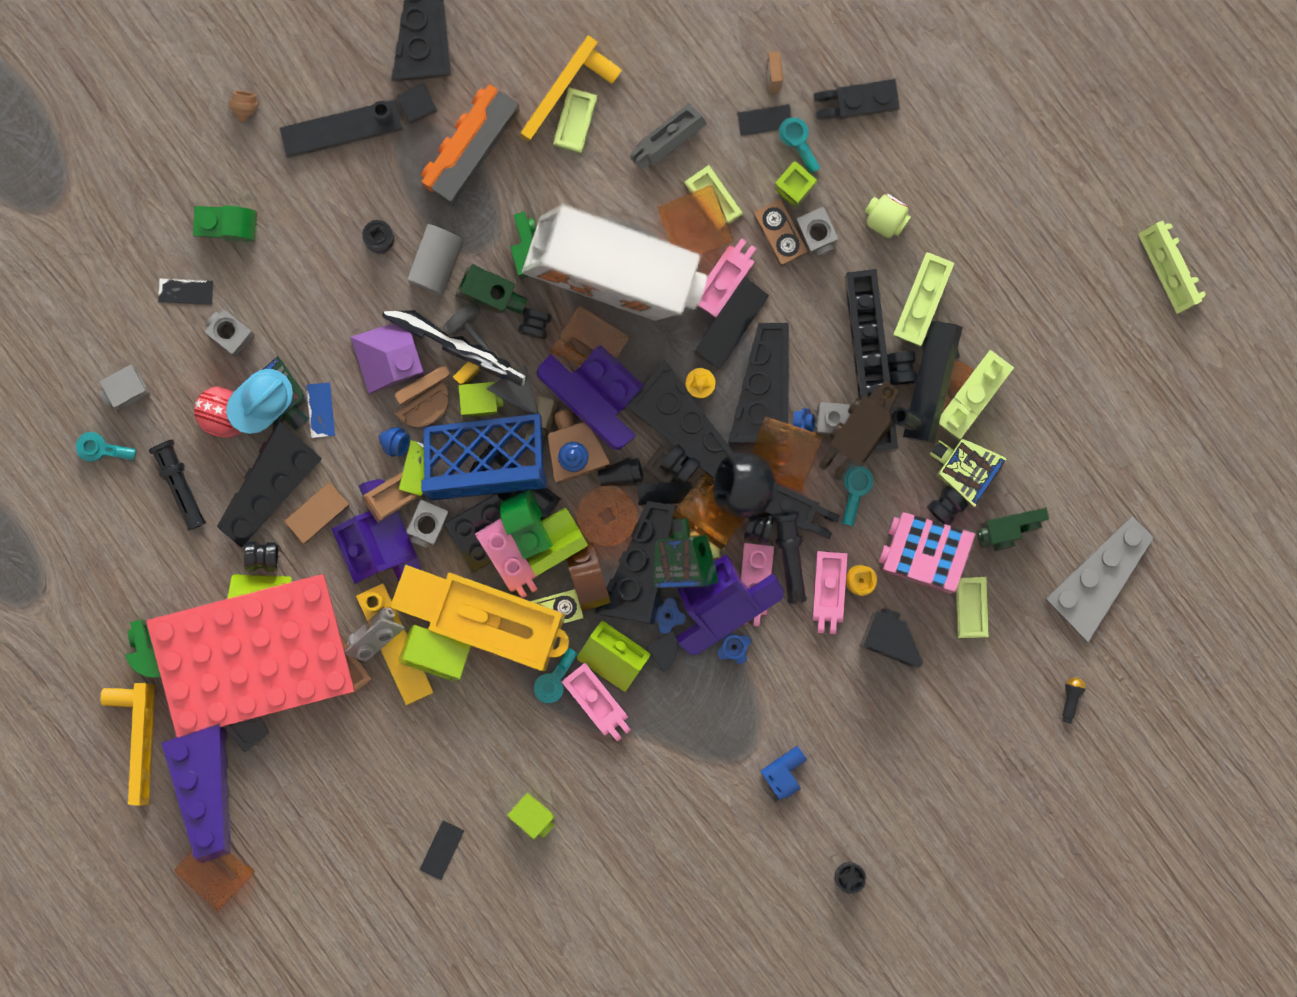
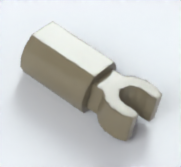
M538 396L536 406L538 414L542 416L544 447L546 431L550 432L554 420L553 415L556 413L559 403L555 400ZM534 423L529 424L531 428L525 436V441L534 433Z

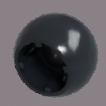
M738 452L724 458L720 462L714 478L713 493L715 502L721 510L737 518H750L762 513L773 500L776 493V479L774 478L771 466L766 460L750 452Z

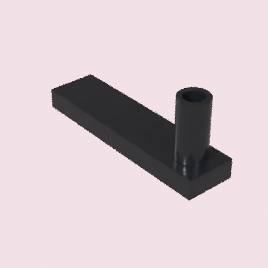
M395 99L386 102L378 101L373 105L279 127L287 158L403 130Z
M931 321L910 410L899 407L893 413L894 423L905 428L903 437L928 443L935 442L963 327L952 323Z

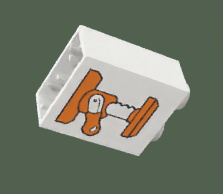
M564 205L540 216L521 272L530 277L654 321L682 314L685 307L694 310L702 298L707 281V275L696 271L701 255Z

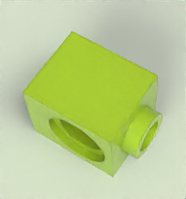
M794 161L775 182L774 190L796 209L815 188L817 179Z
M495 382L459 385L460 408L463 418L499 415L498 407H504L503 398L487 390Z
M529 792L524 795L507 815L533 839L538 835L544 838L555 826L551 822L555 815Z

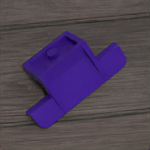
M602 345L596 347L581 367L573 373L567 370L552 354L539 365L536 372L537 377L612 449L620 450L635 438L636 435L616 416L625 410L644 385Z
M376 479L364 482L358 486L363 496L385 483V481ZM369 510L331 528L354 584L393 568L399 582L405 565L423 571L398 511L378 523Z
M725 554L714 562L718 583L700 587H677L688 614L696 622L695 625L676 636L678 644L689 654L697 655L781 601L784 591L775 575L771 574L748 589L741 582L732 559Z

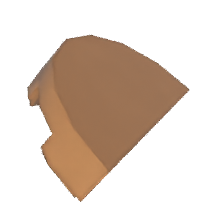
M442 365L396 392L394 396L400 405L407 404L443 382L450 376V372L446 366Z
M444 381L395 412L394 415L403 424L413 428H424L435 424L444 416L449 404V393Z

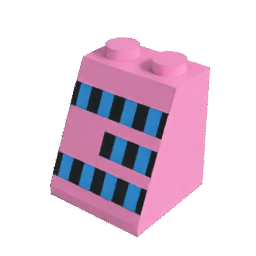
M902 512L899 518L894 517L888 534L893 535L890 546L884 545L879 558V562L883 564L881 571L947 594L956 592L975 534Z

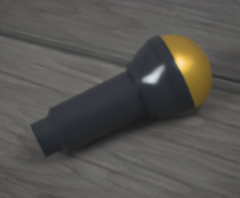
M1072 677L1065 683L1067 698L1062 714L1063 722H1072L1078 700L1086 690L1085 683L1081 678Z

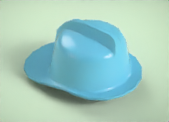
M273 369L259 370L251 375L234 391L228 400L226 411L232 426L240 432L252 434L261 432L272 424L291 403L293 391L288 378L281 372Z

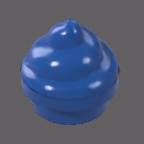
M390 428L378 435L383 452L391 457H401L409 448L410 436L402 428Z
M578 442L566 443L561 447L558 454L560 465L569 472L581 471L587 465L589 459L587 449Z

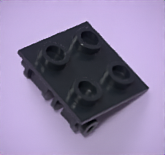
M497 494L444 523L472 573L492 562L475 533L501 518V500Z

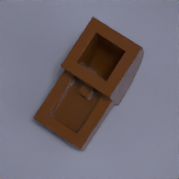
M593 542L589 543L587 547L566 559L582 611L611 603Z

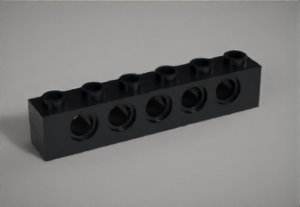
M877 269L847 272L844 277L858 397L861 400L865 395L869 397L884 381L890 383ZM892 408L891 411H890V413H891L892 415H893V413H894V409H893V408ZM895 423L872 454L895 452L898 449Z

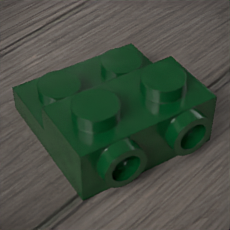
M1047 507L995 518L981 523V529L977 530L980 547L993 546L994 551H999L1016 546L1015 541L1022 538L1021 533L1043 528L1042 523L1049 520Z

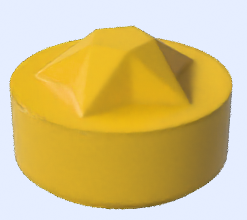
M694 369L686 378V389L694 398H707L715 389V378L707 369Z
M856 565L846 574V587L853 594L866 596L872 593L876 587L877 576L870 567Z

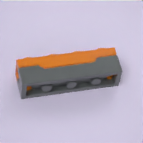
M490 84L485 90L481 88L472 100L474 106L469 114L464 112L455 124L457 131L451 139L449 137L445 138L438 149L439 157L434 163L430 161L421 173L423 187L433 192V194L452 207L520 111L519 103Z

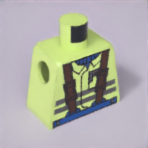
M961 439L954 449L938 440L929 454L943 464L936 476L946 486L949 485L966 500L970 508L976 506L1006 461L1005 457L965 439Z

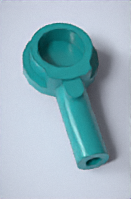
M798 117L788 118L782 122L779 128L780 139L785 145L796 147L808 171L812 174L819 170L820 166L806 143L809 131L807 124Z
M95 432L82 434L76 442L78 456L88 462H95L104 456L134 461L137 454V449L107 444L104 438Z
M852 467L844 476V486L849 492L842 520L843 524L854 525L860 498L867 494L873 486L874 479L872 473L865 467Z
M568 648L553 672L541 675L535 681L534 693L541 702L554 703L561 698L564 691L562 678L578 656L577 652Z

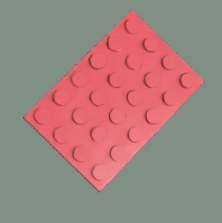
M325 574L146 620L177 738L220 724L221 727L355 691Z

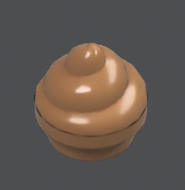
M236 90L233 91L232 97L229 98V107L232 109L233 114L237 116L239 122L246 121L258 109L259 102L256 101L257 95L255 93Z

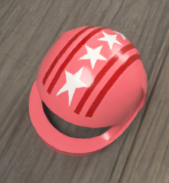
M218 386L209 388L198 396L194 406V418L204 432L225 438L241 433L232 426L227 417V403L234 393L233 391Z

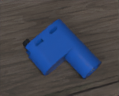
M795 746L760 770L776 794L772 797L775 802L784 797L787 799L801 789L790 773L807 761L798 746Z

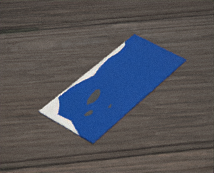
M330 382L306 385L311 438L335 436Z

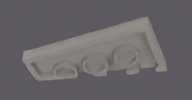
M1133 516L1120 526L1045 598L1086 643L1093 636L1154 538Z

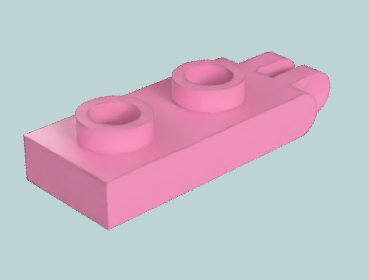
M743 239L739 241L735 248L731 245L727 248L707 277L706 286L698 307L714 318L718 317L755 262L750 258L757 248L751 245L744 255L741 253L746 244V241Z
M501 518L475 533L511 592L517 590L521 598H525L527 594L522 587L525 583H527L532 593L538 590L532 581L537 576L531 569L528 561L523 559L512 535H507Z
M744 543L740 579L748 589L771 575L774 546ZM767 610L754 617L753 626L760 625L761 615H767Z
M817 551L812 621H818L817 633L824 634L825 622H830L829 634H836L837 622L843 623L848 553Z
M586 663L562 681L604 736L610 732L618 742L622 738L615 730L618 725L626 734L631 731L624 722L628 718L627 714Z

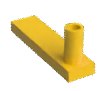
M589 35L584 39L518 136L527 143L538 130L582 64L611 84H613L622 71L621 68L593 49L598 43Z
M384 583L356 596L369 625V620L381 608H390L392 603ZM391 608L395 613L394 623L403 625L397 610ZM404 629L380 650L405 704L409 705L433 694L434 691L424 671L398 663L407 637V632Z
M134 683V689L103 688L101 691L102 706L133 707L128 805L140 806L149 805L156 684Z

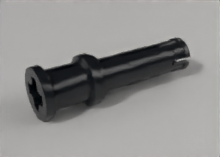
M171 439L150 448L148 451L150 455H154L161 470L159 476L163 480L166 479L185 520L187 529L190 531L206 524V521L183 473L185 465L179 461L173 448L174 440Z
M795 510L772 514V520L776 522L778 533L775 543L782 551L788 596L787 602L790 604H796L795 591L798 593L799 603L807 601L799 546L802 545L803 539L798 534L797 518H799V512Z

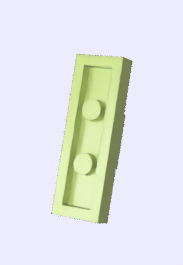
M1160 221L1138 233L1176 313L1179 314L1202 302L1201 298L1206 294L1204 291L1198 293L1194 285L1199 280L1197 277L1191 278L1178 247L1175 246L1179 239L1175 238L1172 240L1168 230L1172 228V225Z
M926 252L894 331V337L919 347L922 346L953 268V262Z
M989 350L941 414L939 426L960 440L1014 367Z

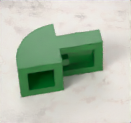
M223 205V207L194 206V237L256 242L257 211Z
M525 212L514 214L521 244L510 246L519 280L529 277L521 272L536 230L533 218L527 219Z
M525 490L501 502L500 513L507 535L512 534L523 559L553 546L540 519L543 515L531 490Z
M141 619L130 622L131 629L127 630L128 639L131 647H136L137 652L125 655L129 665L143 676L161 678L147 621Z

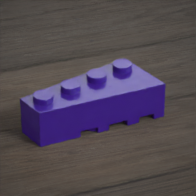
M220 724L162 743L193 855L201 863L231 854L230 814L228 813L229 786L227 785V731L223 726L220 727Z

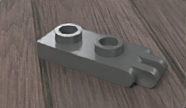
M688 104L637 144V149L631 153L630 159L641 169L651 163L656 164L674 152L687 139L696 135L707 123L703 116Z

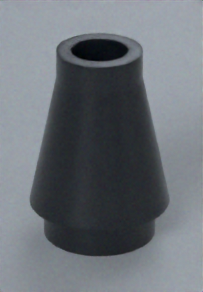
M628 457L598 470L601 487L637 486L638 482L644 481L639 458L632 459Z

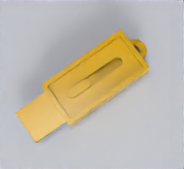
M405 565L390 608L431 622L428 628L430 631L541 671H546L551 657H560L569 648V636L561 629L566 614L453 573H448L447 578L444 579ZM559 637V646L557 649H554L557 638Z

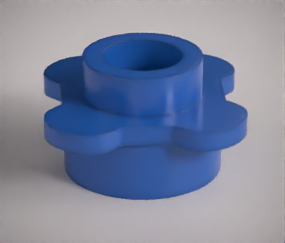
M802 408V411L794 412L793 431L795 435H801L809 439L811 432L815 430V416L811 414L810 409Z
M667 598L663 605L657 607L655 620L659 624V631L661 633L667 634L671 631L672 627L685 622V614L678 610L676 601L673 598ZM666 613H670L671 617L669 619L665 618Z
M731 632L722 638V648L718 650L719 658L722 660L732 659L738 664L744 663L747 660L745 654L747 647L751 644L750 637L747 635H734ZM733 644L737 645L736 650H732Z

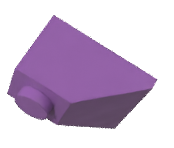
M394 323L351 337L368 394L426 375L413 334Z

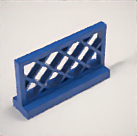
M541 414L424 427V480H421L424 495L430 501L547 488L543 464ZM534 423V433L527 441L517 434L524 424ZM503 427L508 433L496 445L487 436L494 428ZM473 430L479 436L467 448L458 439L465 431ZM445 434L450 439L437 451L432 446V435ZM514 436L523 445L511 457L502 448ZM485 440L494 448L481 460L473 451ZM456 443L464 452L452 463L444 455ZM529 449L535 454V465L523 467L517 461ZM500 452L509 461L501 469L493 470L488 464ZM469 456L480 463L471 473H464L459 469ZM440 459L450 466L443 476L433 477L432 468Z

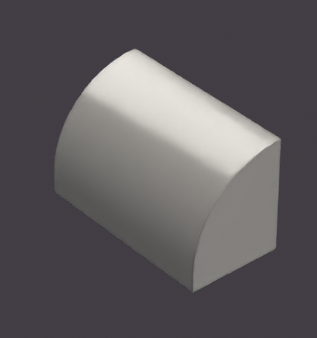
M427 224L407 278L409 284L443 296L464 240L449 231Z

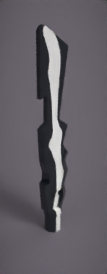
M415 310L386 311L382 313L384 319L421 339L424 335L442 344V350L464 361L479 366V369L489 374L511 381L520 387L527 380L526 375L516 371L508 361L498 358L494 352L483 349L481 345L470 344L463 336L450 337Z

